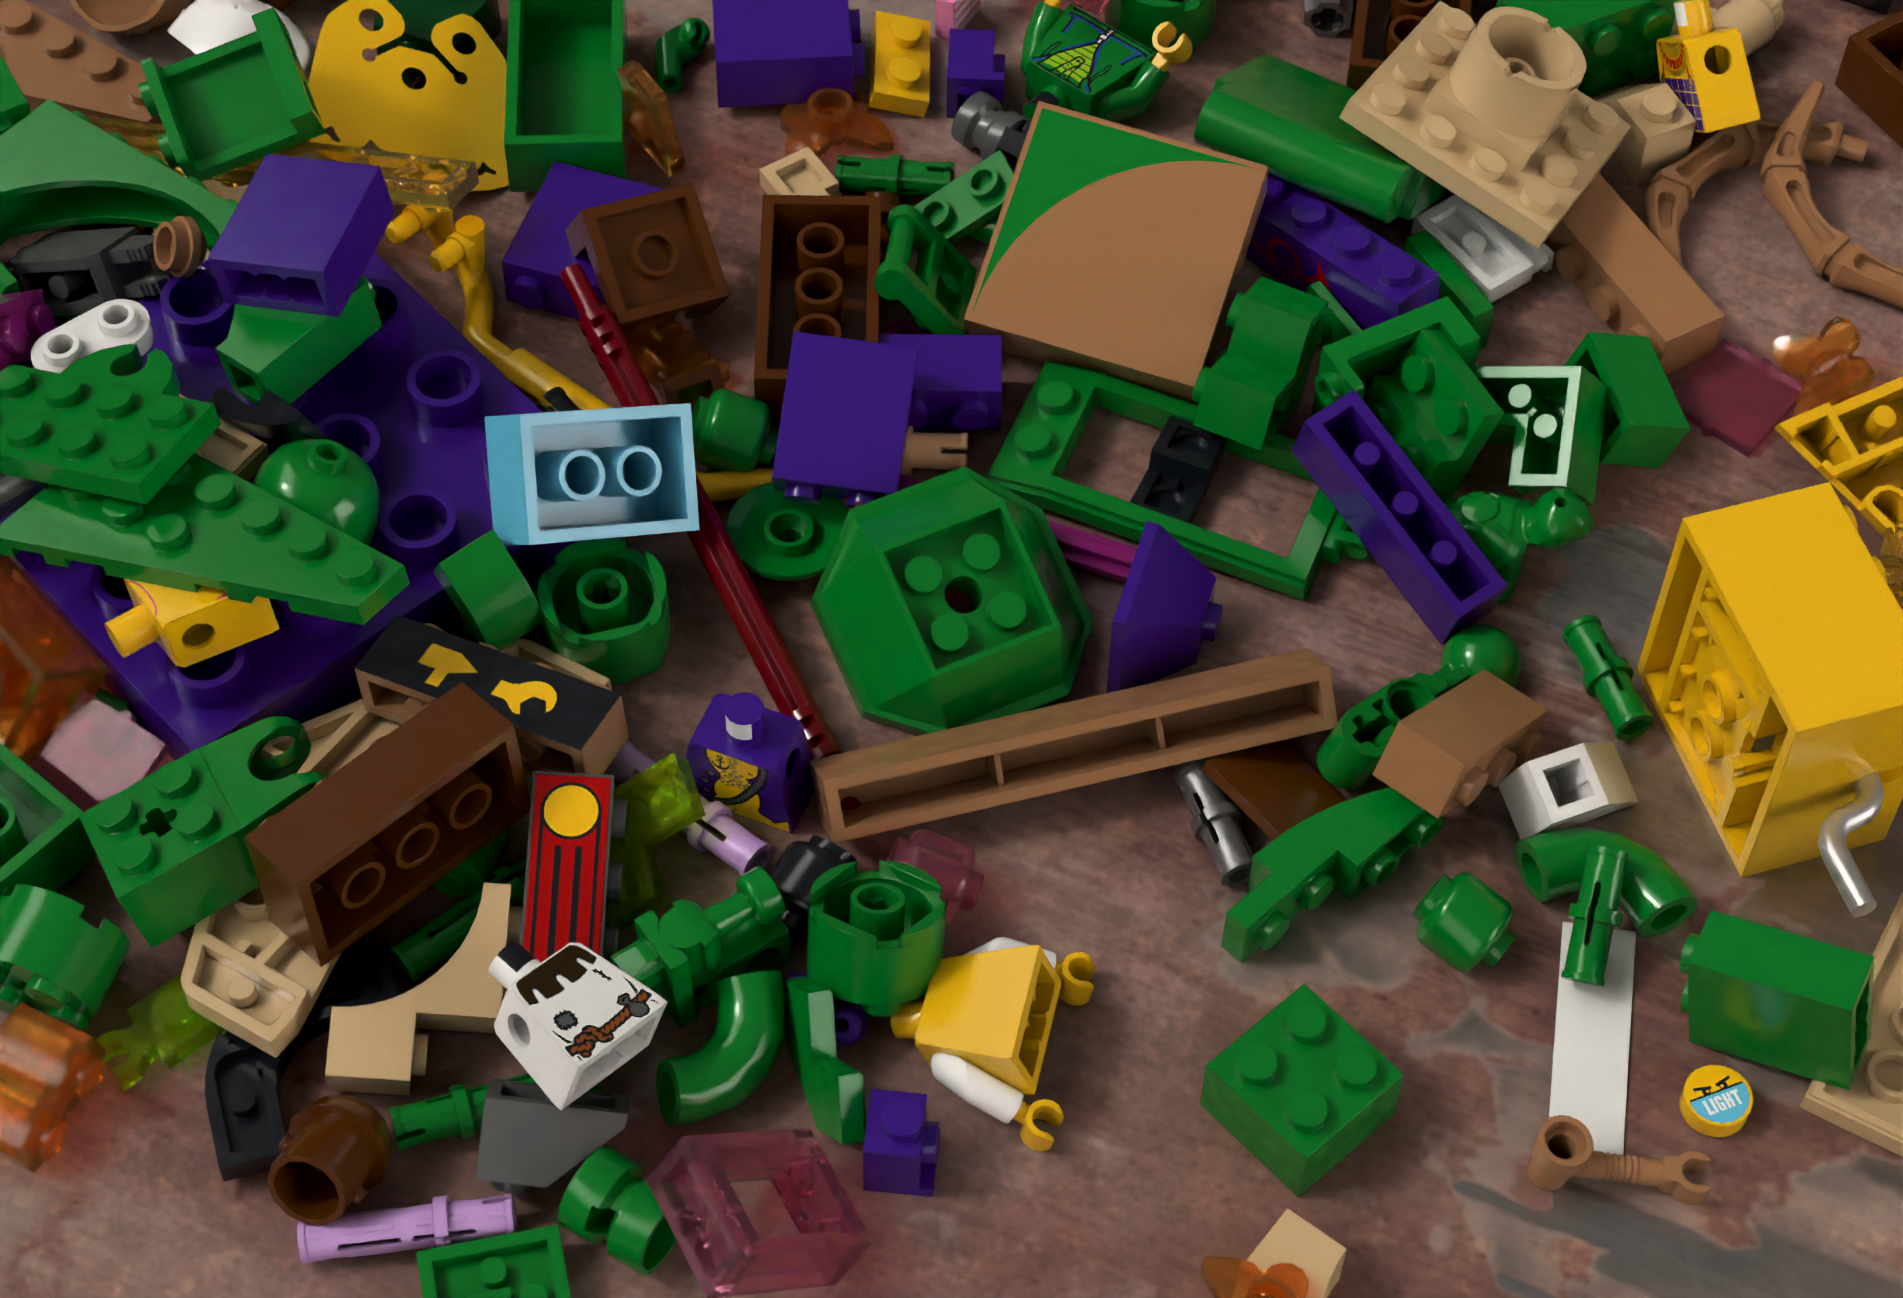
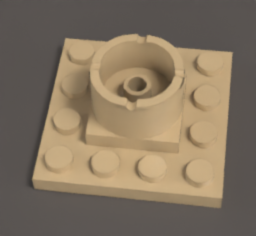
M1441 0L1348 100L1339 117L1538 249L1619 147L1633 126L1620 118L1610 106L1596 102L1577 90L1587 68L1586 60L1576 41L1559 26L1552 28L1548 24V19L1532 11L1507 6L1493 8L1485 13L1476 24L1467 13L1450 7Z

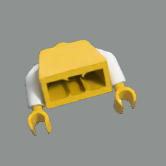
M997 937L962 956L942 958L928 984L925 998H917L902 1003L900 1012L891 1016L892 1032L897 1039H915L917 1049L932 1069L933 1076L938 1082L968 1104L1005 1124L1009 1123L1012 1119L1021 1124L1019 1132L1024 1144L1035 1151H1047L1052 1147L1055 1139L1048 1132L1036 1128L1033 1120L1042 1119L1053 1126L1060 1127L1064 1118L1060 1106L1053 1100L1041 1099L1033 1102L1031 1105L1022 1100L1024 1094L1035 1095L1058 997L1066 1004L1072 1006H1082L1088 1003L1094 990L1093 984L1088 981L1091 980L1095 970L1094 961L1084 952H1074L1067 955L1063 962L1056 960L1055 952L1042 949L1040 945H1029L1007 937Z

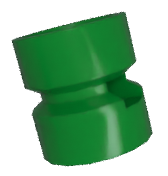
M605 1145L593 1152L575 1173L561 1200L558 1222L561 1226L590 1244L598 1245L607 1241L608 1255L638 1274L646 1276L655 1271L664 1262L677 1244L690 1218L693 1200L692 1196L657 1175L644 1180L643 1166L612 1147Z

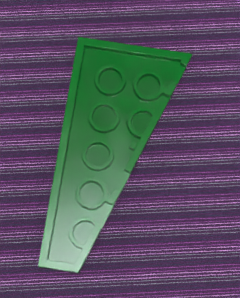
M196 453L183 464L147 504L49 484L0 524V555L16 557L19 551L22 550L42 554L46 564L67 568L73 560L102 566L105 574L108 576L195 593L198 592L202 585L224 589L229 599L252 603L256 596L286 601L293 612L360 625L367 623L410 584L405 566L400 562Z

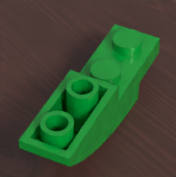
M1390 787L1338 803L1305 819L1279 835L1253 855L1248 884L1249 893L1226 912L1221 947L1241 963L1257 948L1260 947L1263 950H1268L1273 947L1285 934L1290 925V920L1304 907L1310 911L1317 908L1329 896L1334 887L1350 901L1369 884L1374 888L1379 887L1392 875L1399 864L1400 857L1413 845L1421 849L1436 836L1443 825L1444 818H1436Z

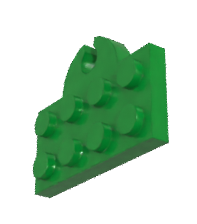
M126 344L101 349L80 358L61 373L9 364L0 371L1 474L147 504L221 423L213 403L179 397L180 383L174 366L166 354L157 348L147 355V363L143 369L141 368L144 363L137 344Z

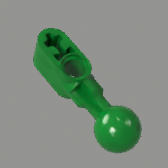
M1472 624L1458 630L1449 638L1443 648L1440 669L1432 675L1418 672L1410 678L1395 679L1349 709L1343 715L1318 750L1317 765L1321 774L1328 782L1341 789L1356 790L1365 786L1376 778L1372 774L1398 721L1484 669L1515 688L1522 672L1521 652L1515 640L1503 629L1490 624Z

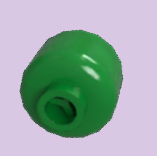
M728 389L716 390L709 399L700 396L692 413L695 461L720 471L730 470L738 472L752 471L758 462L769 465L776 450L779 433L778 429L770 427L772 413L769 405Z
M1469 872L1459 873L1452 879L1443 873L1412 913V916L1419 921L1416 926L1418 941L1459 972L1472 970L1480 961L1492 968L1504 955L1516 937L1506 929L1513 915L1511 904Z

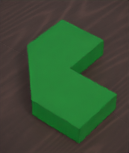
M806 976L783 979L787 1047L816 1128L842 1145L862 1142L865 1140L866 1132L863 1074L837 1059L833 992Z

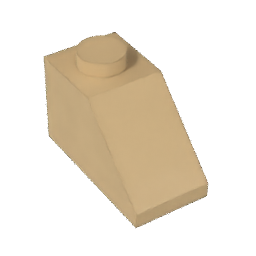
M1667 83L1626 85L1591 98L1596 102L1610 106L1620 118L1633 125L1612 156L1635 186L1651 181L1657 172L1673 164L1689 152L1697 121Z

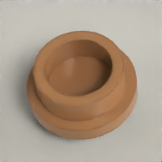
M177 216L172 221L161 222L157 227L153 242V252L157 266L161 270L170 271L174 277L188 278L192 276L197 267L204 262L207 243L204 233L199 230L196 221L189 216Z

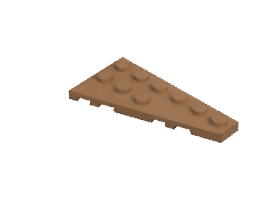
M0 0V58L3 57L24 97L30 103L32 111L47 99H50L70 112L74 110L81 112L93 125L151 138L163 127L160 116L152 117L140 94L138 84L147 81L140 63L25 0Z

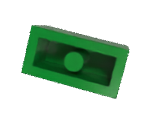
M1588 332L1564 364V366H1583L1609 387L1599 459L1600 464L1660 468L1691 429L1649 337Z

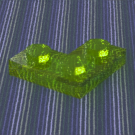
M674 752L615 788V798L627 799L625 839H612L610 862H623L621 903L608 902L606 926L619 927V932L635 923L634 919L650 910L654 912L669 903L652 847L706 815L688 760Z

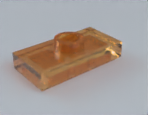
M632 60L617 69L629 108V112L624 115V120L634 139L642 145L669 178L684 169V163L686 162L667 97L642 65Z

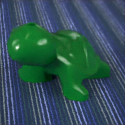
M1555 487L1539 497L1534 504L1529 500L1518 499L1506 494L1493 492L1487 494L1483 491L1472 492L1466 496L1463 495L1450 500L1440 498L1508 585L1497 602L1498 605L1505 604L1515 591L1519 580L1523 555L1527 546L1539 549L1560 550L1577 539H1585L1593 531L1595 525L1594 518L1587 505L1572 490Z

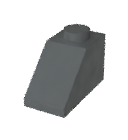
M490 1078L485 1096L475 1180L491 1181L490 1186L493 1189L513 1194L531 1192L533 1186L547 1188L626 1128L630 1095L588 1090L561 1111L552 1103L538 1084Z

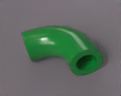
M1572 827L1535 834L1519 840L1516 844L1515 856L1519 873L1528 891L1539 902H1546L1562 895L1580 892L1587 857V845H1597L1625 851L1630 854L1629 861L1626 863L1618 906L1630 918L1638 933L1643 937H1654L1674 929L1690 917L1698 906V900L1688 884L1659 853L1620 833Z
M769 970L728 977L714 983L717 998V1025L711 1039L699 1050L682 1056L662 1058L658 1064L656 1072L657 1099L663 1119L669 1127L696 1124L734 1110L767 1078L785 1036V988L781 971Z

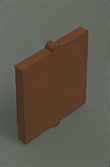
M1285 740L1221 754L1206 760L1202 771L1272 841L1305 819L1346 801Z

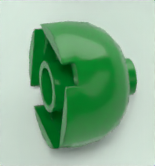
M302 439L280 446L261 464L254 478V485L366 545L371 543L377 524L380 490L370 466L354 451L332 440Z

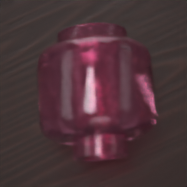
M919 828L911 833L908 839L898 837L887 861L901 862L919 868L937 880L942 888L941 898L943 902L945 901V925L949 924L956 917L960 908L971 912L982 889L984 874L974 871L976 858L973 848L964 842L928 829Z

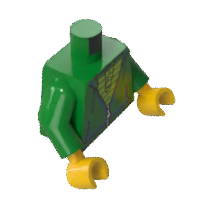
M1062 0L1038 1L1025 33L1020 64L1021 71L1026 77L1025 97L1029 101L1023 108L1024 117L1026 119L1033 118L1038 101L1112 122L1139 117L1145 113L1170 76L1169 72L1166 71L1170 64L1179 65L1190 58L1192 42L1183 33L1178 38L1176 44L1167 48L1169 43L1175 38L1177 29L1171 22H1163L1156 27L1152 35V43L1158 51L1157 53L1073 4L1062 10L1060 9Z

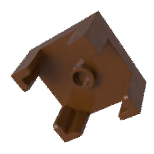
M693 182L581 210L565 230L574 257L580 256L587 249L604 300L602 306L611 308L625 336L630 335L641 323L685 312V319L689 320L711 314L730 296Z

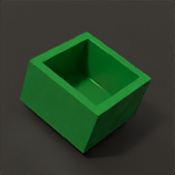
M1303 984L1206 1064L1200 1105L1299 1197L1395 1114L1404 1074L1306 984Z

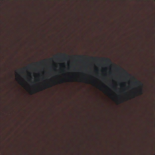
M385 941L341 953L299 1034L277 1058L229 1031H226L224 1035L218 1034L208 1059L205 1075V1098L219 1170L224 1182L270 1170L273 1162L283 1151L278 1147V1144L287 1134L280 1105L281 1078L291 1057L310 1039L329 1031L332 1007L368 1005L398 996Z

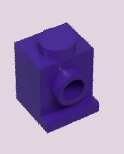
M950 29L946 118H955L963 103L979 91L987 92L998 99L1003 111L1005 54H994L995 30Z
M871 1089L863 1148L864 1190L933 1197L940 1128L939 1122L927 1121V1094Z

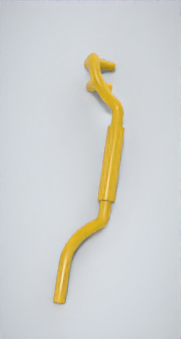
M440 179L426 182L422 187V196L402 210V214L389 223L385 233L392 243H403L415 233H422L426 230L435 248L430 254L429 264L437 272H446L451 268L463 288L465 319L461 335L535 405L540 401L546 407L552 406L543 395L555 387H561L581 410L613 408L526 349L518 348L512 350L491 335L494 320V294L489 275L486 271L485 223L478 216L466 215L457 220L454 225L451 185ZM755 468L749 472L723 470L704 473L696 471L711 503L739 499L749 490L759 485L773 482V468ZM839 499L847 512H849L850 509L846 507V499Z

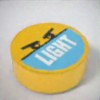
M1706 1065L1693 1071L1687 1078L1680 1095L1679 1106L1685 1121L1697 1132L1710 1137H1727L1738 1132L1746 1123L1753 1105V1094L1748 1082L1735 1070L1722 1065Z

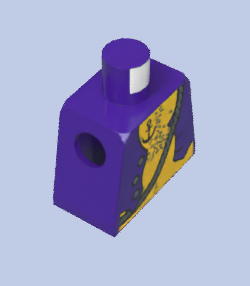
M742 692L736 693L733 696L725 693L716 694L691 737L681 781L709 802L721 801L734 814L793 834L814 794L809 760H813L803 724L796 718L765 708L762 700L753 693Z

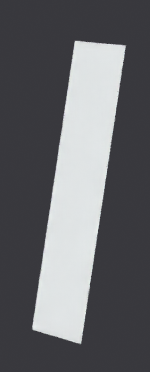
M1563 921L1549 1118L1557 1115H1566L1579 1120L1588 1128L1592 1135L1594 1151H1602L1604 1154L1606 1152L1610 1154L1616 1153L1619 1155L1623 1154L1636 932L1613 929L1604 974V987L1595 986L1561 977L1562 970L1565 968L1573 923Z

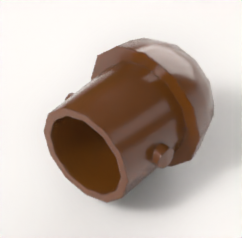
M327 1095L302 1109L292 1117L289 1131L278 1144V1147L283 1151L271 1165L267 1178L272 1199L288 1216L306 1225H328L340 1218L351 1202L358 1205L368 1193V1190L377 1186L383 1180L392 1152V1141L385 1119L371 1104L355 1096Z

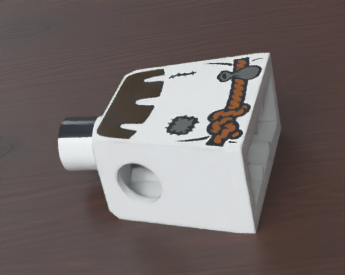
M513 941L497 954L488 970L489 974L507 989L494 1023L496 1035L552 1103L561 1111L649 1046L667 1004V1001L581 943L570 942L549 958L540 962L518 941Z

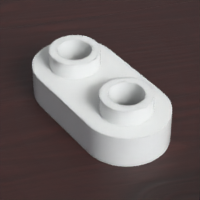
M115 299L107 301L41 336L31 350L33 367L35 369L61 373L80 358L101 349L126 344H137L140 355L143 356L150 349L154 340V332L149 314L144 306L133 300Z

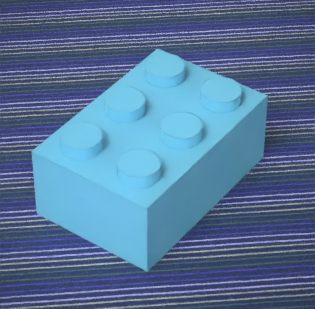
M691 403L484 417L493 530L503 545H535L700 530Z

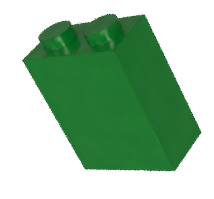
M1710 910L1700 935L1690 933L1687 937L1679 963V971L1688 974L1681 998L1680 1010L1689 1014V1042L1850 1090L1871 1037L1874 956Z

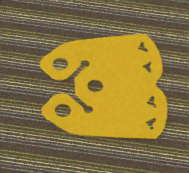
M348 0L327 15L319 33L308 85L324 128L333 126L334 132L340 141H334L329 134H322L309 139V142L339 160L347 163L380 166L381 171L390 170L400 165H408L427 181L434 179L444 180L451 185L452 189L488 191L509 185L504 148L507 63L501 51L477 20L469 15L459 14L437 23L432 29L431 39L433 45L458 72H463L467 76L466 84H459L454 80V75L434 54L398 46L376 56L372 62L366 61L363 58L362 51L364 49L373 50L402 36L405 30V22L402 15L388 0ZM366 9L377 11L383 18V27L377 31H370L364 28L359 21L360 13ZM457 33L470 35L476 42L475 51L471 54L459 53L452 45L453 36ZM412 67L423 72L426 77V85L419 90L411 89L405 85L402 80V73L405 69ZM371 140L379 149L383 150V153H377L372 149L361 151L360 148ZM446 158L454 172L448 171L443 166L434 167L431 163ZM482 163H485L487 167L496 171V174L485 172L477 176L474 172L481 167Z

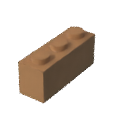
M1484 669L1398 721L1372 775L1436 818H1439L1460 803L1466 807L1469 806L1484 787L1489 784L1497 787L1515 766L1520 767L1525 762L1533 760L1544 741V736L1538 733V730L1549 710Z

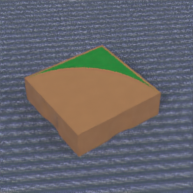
M1038 101L964 316L967 335H1001L1002 352L1045 364L1046 361H1053L1106 373L1197 405L1198 402L1192 401L1193 388L1204 366L1210 367L1221 333L1224 303L1231 284L1243 266L1267 193L1268 166Z

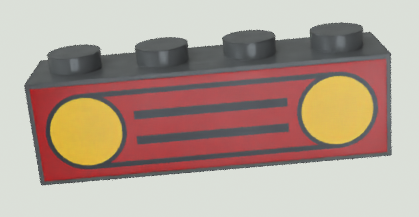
M533 771L520 944L540 962H543L570 942L583 944L610 963V956L618 952L619 927L606 926L608 902L621 903L623 862H610L612 839H625L627 799L615 798V775Z

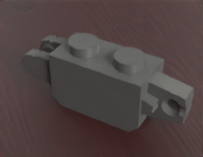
M136 227L47 233L30 246H25L18 250V254L10 258L4 266L17 280L20 292L42 289L45 304L51 309L54 316L82 315L107 301L115 299L132 300L139 297L156 296L161 294L166 283L174 277L170 271L153 270L149 259L154 258L153 242L155 235H139Z

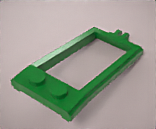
M1053 361L1045 362L987 474L989 480L1040 508H1045L1140 542L1146 521L1160 524L1201 564L1303 601L1307 600L1323 562L1336 563L1340 560L1341 556L1365 559L1369 553L1320 487L1290 554L1286 558L1060 478L1096 406L1163 429L1171 415L1194 423L1198 405L1106 373ZM1276 433L1266 446L1259 451L1227 438L1224 451L1315 482L1291 451L1296 439Z

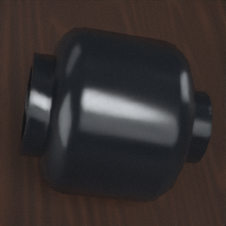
M812 836L809 842L795 841L790 843L769 875L785 903L786 913L779 916L789 929L790 935L805 940L808 935L811 887L815 880L824 872L838 865L857 862L858 864L856 858L849 852L823 837Z

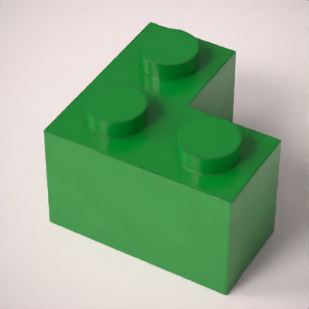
M1261 277L1246 293L1238 292L1231 304L1226 320V326L1233 328L1229 347H1222L1215 364L1211 368L1204 366L1195 382L1192 401L1198 402L1199 405L1193 425L1261 451L1299 407L1329 301L1265 277Z
M1468 366L1504 412V415L1485 444L1513 445L1508 486L1533 503H1536L1539 497L1555 487L1570 489L1587 506H1594L1609 387L1583 366Z

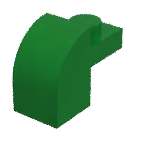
M493 529L438 563L433 573L461 614L456 623L467 640L474 641L478 639L480 643H488L501 651L542 625L541 608L532 589Z

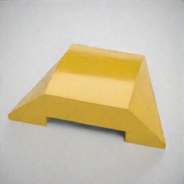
M1903 376L1834 406H1831L1830 402L1778 423L1774 429L1820 472L1859 512L1868 524L1903 557Z

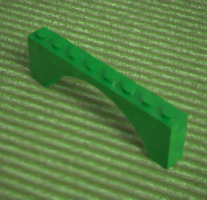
M47 99L0 135V245L9 238L72 225L106 223L132 224L157 228L163 221H172L177 216H189L196 221L199 230L204 233L207 249L212 251L238 205V202L233 199L226 201L208 191L195 177L189 176L185 178L173 171L158 156L154 154L147 156L131 147L118 133L111 132L109 134L98 128L81 112L77 110L70 112L50 99ZM362 274L340 317L235 304L228 337L216 347L233 392L254 405L257 404L268 390L275 393L289 405L383 326L374 302L376 292L370 281Z

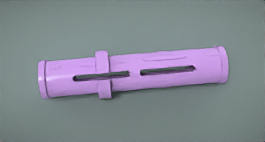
M627 740L603 773L605 775H615V781L685 832L688 843L699 852L709 850L737 870L740 875L747 873L757 866L764 869L769 863L773 847L769 843L760 840L732 818V811L721 801L709 802L679 780L674 774L636 749L630 741ZM647 778L674 797L675 802L647 783ZM696 816H699L705 822L709 823L722 834H724L726 836V839H723V837H721L715 831L711 830L702 822L697 820Z
M513 1193L450 1201L449 1195L433 1197L432 1204L347 1213L328 1225H306L298 1221L297 1242L300 1260L302 1264L334 1258H350L419 1248H437L518 1232L515 1200Z

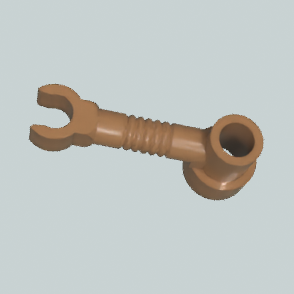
M1557 1115L1545 1120L1531 1144L1532 1157L1527 1166L1528 1176L1537 1187L1543 1190H1558L1566 1184L1568 1178L1574 1176L1598 1180L1603 1179L1606 1181L1609 1179L1610 1181L1616 1180L1617 1182L1623 1181V1183L1629 1182L1630 1184L1636 1183L1637 1185L1657 1187L1660 1192L1671 1194L1676 1200L1689 1205L1703 1202L1712 1190L1711 1186L1689 1182L1683 1175V1171L1702 1173L1711 1160L1707 1155L1697 1151H1688L1682 1153L1679 1157L1665 1156L1661 1159L1638 1158L1637 1156L1631 1157L1630 1155L1624 1156L1623 1154L1617 1155L1616 1153L1610 1154L1609 1152L1604 1154L1602 1151L1593 1150V1138L1588 1128L1582 1122L1570 1116Z

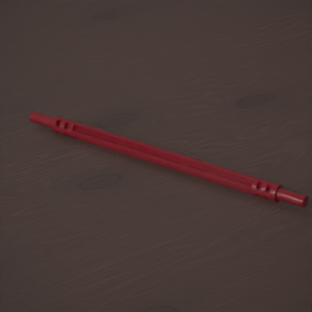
M572 264L565 267L560 273V278L581 316L578 321L579 328L586 337L587 343L595 354L596 360L608 379L621 407L660 405L611 308L602 306L583 267L580 264ZM696 474L700 530L686 532L780 713L796 718L803 724L813 759L843 753ZM851 796L845 797L840 803L842 810L854 809L862 805L858 799Z

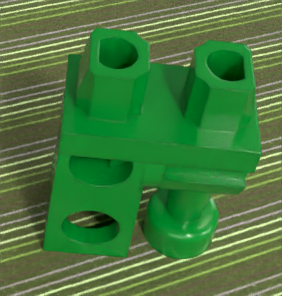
M760 866L753 868L737 879V891L731 894L730 897L705 909L695 902L682 899L672 902L673 908L662 916L660 922L653 910L634 919L638 940L610 956L613 965L667 1001L661 1018L670 1014L680 1029L697 1019L696 1010H702L717 1004L715 982L746 973L776 970L792 960L789 929L779 917L786 913L785 903L771 877Z

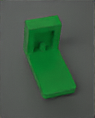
M998 150L914 207L951 244H954L1000 213L1016 166L1002 150Z

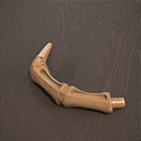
M1814 81L1781 123L1771 140L1760 170L1763 195L1778 211L1809 259L1816 276L1822 278L1826 275L1829 278V283L1834 288L1858 291L1903 309V269L1891 266L1873 256L1862 244L1855 243L1853 245L1850 243V238L1846 233L1832 227L1824 218L1812 198L1810 183L1806 176L1807 170L1803 160V146L1825 91L1824 84L1820 81Z
M1756 120L1717 130L1685 156L1657 172L1651 179V185L1646 190L1643 200L1647 228L1681 266L1680 222L1689 210V203L1695 197L1700 186L1723 170H1735L1743 164L1745 166H1753L1763 162L1771 140L1781 123ZM1839 121L1811 124L1803 146V160L1826 167L1831 165L1836 155L1862 163L1869 141L1843 134L1844 125Z

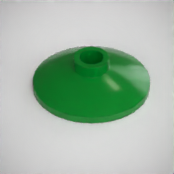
M769 482L749 490L737 500L728 515L726 532L747 569L760 576L780 581H799L823 574L848 514L838 498L822 496L820 504L792 502L784 499L785 491L774 490L773 482Z

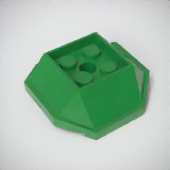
M966 466L850 509L810 602L860 717L887 726V724L915 736L1048 707L1063 701L1069 694L1093 624L1090 612L1042 508ZM955 590L967 595L972 602L973 612L959 613L951 609L945 600V592Z

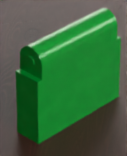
M1266 53L1217 78L1213 91L1206 100L1196 123L1194 132L1195 143L1217 152L1268 166V173L1385 223H1390L1398 216L1411 220L1450 192V190L1339 118L1348 100L1356 93V90Z

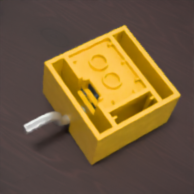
M1830 482L1682 518L1636 672L1740 877L1743 878L1821 857L1853 917L1867 915L1877 907V902L1848 849L1885 840L1903 799V608L1901 609L1887 584L1884 566L1877 557L1871 556L1858 533V525L1854 513L1847 505H1842ZM1776 734L1771 748L1752 752L1755 739Z

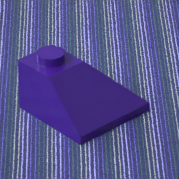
M1146 521L1113 618L1106 693L1150 684L1196 664L1203 640L1214 642L1219 630L1223 605L1213 603L1216 577L1157 523Z

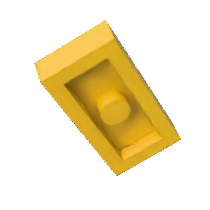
M876 11L871 24L869 107L924 118L930 102V21Z

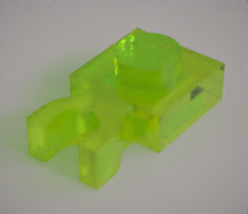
M179 974L127 1009L132 1026L122 1030L109 1031L91 1042V1046L96 1058L102 1065L109 1062L116 1055H130L124 1063L112 1069L117 1083L125 1092L143 1078L149 1065L159 1057L171 1069L215 1039L219 1033L225 1032L226 1029L192 1010L181 985V974Z

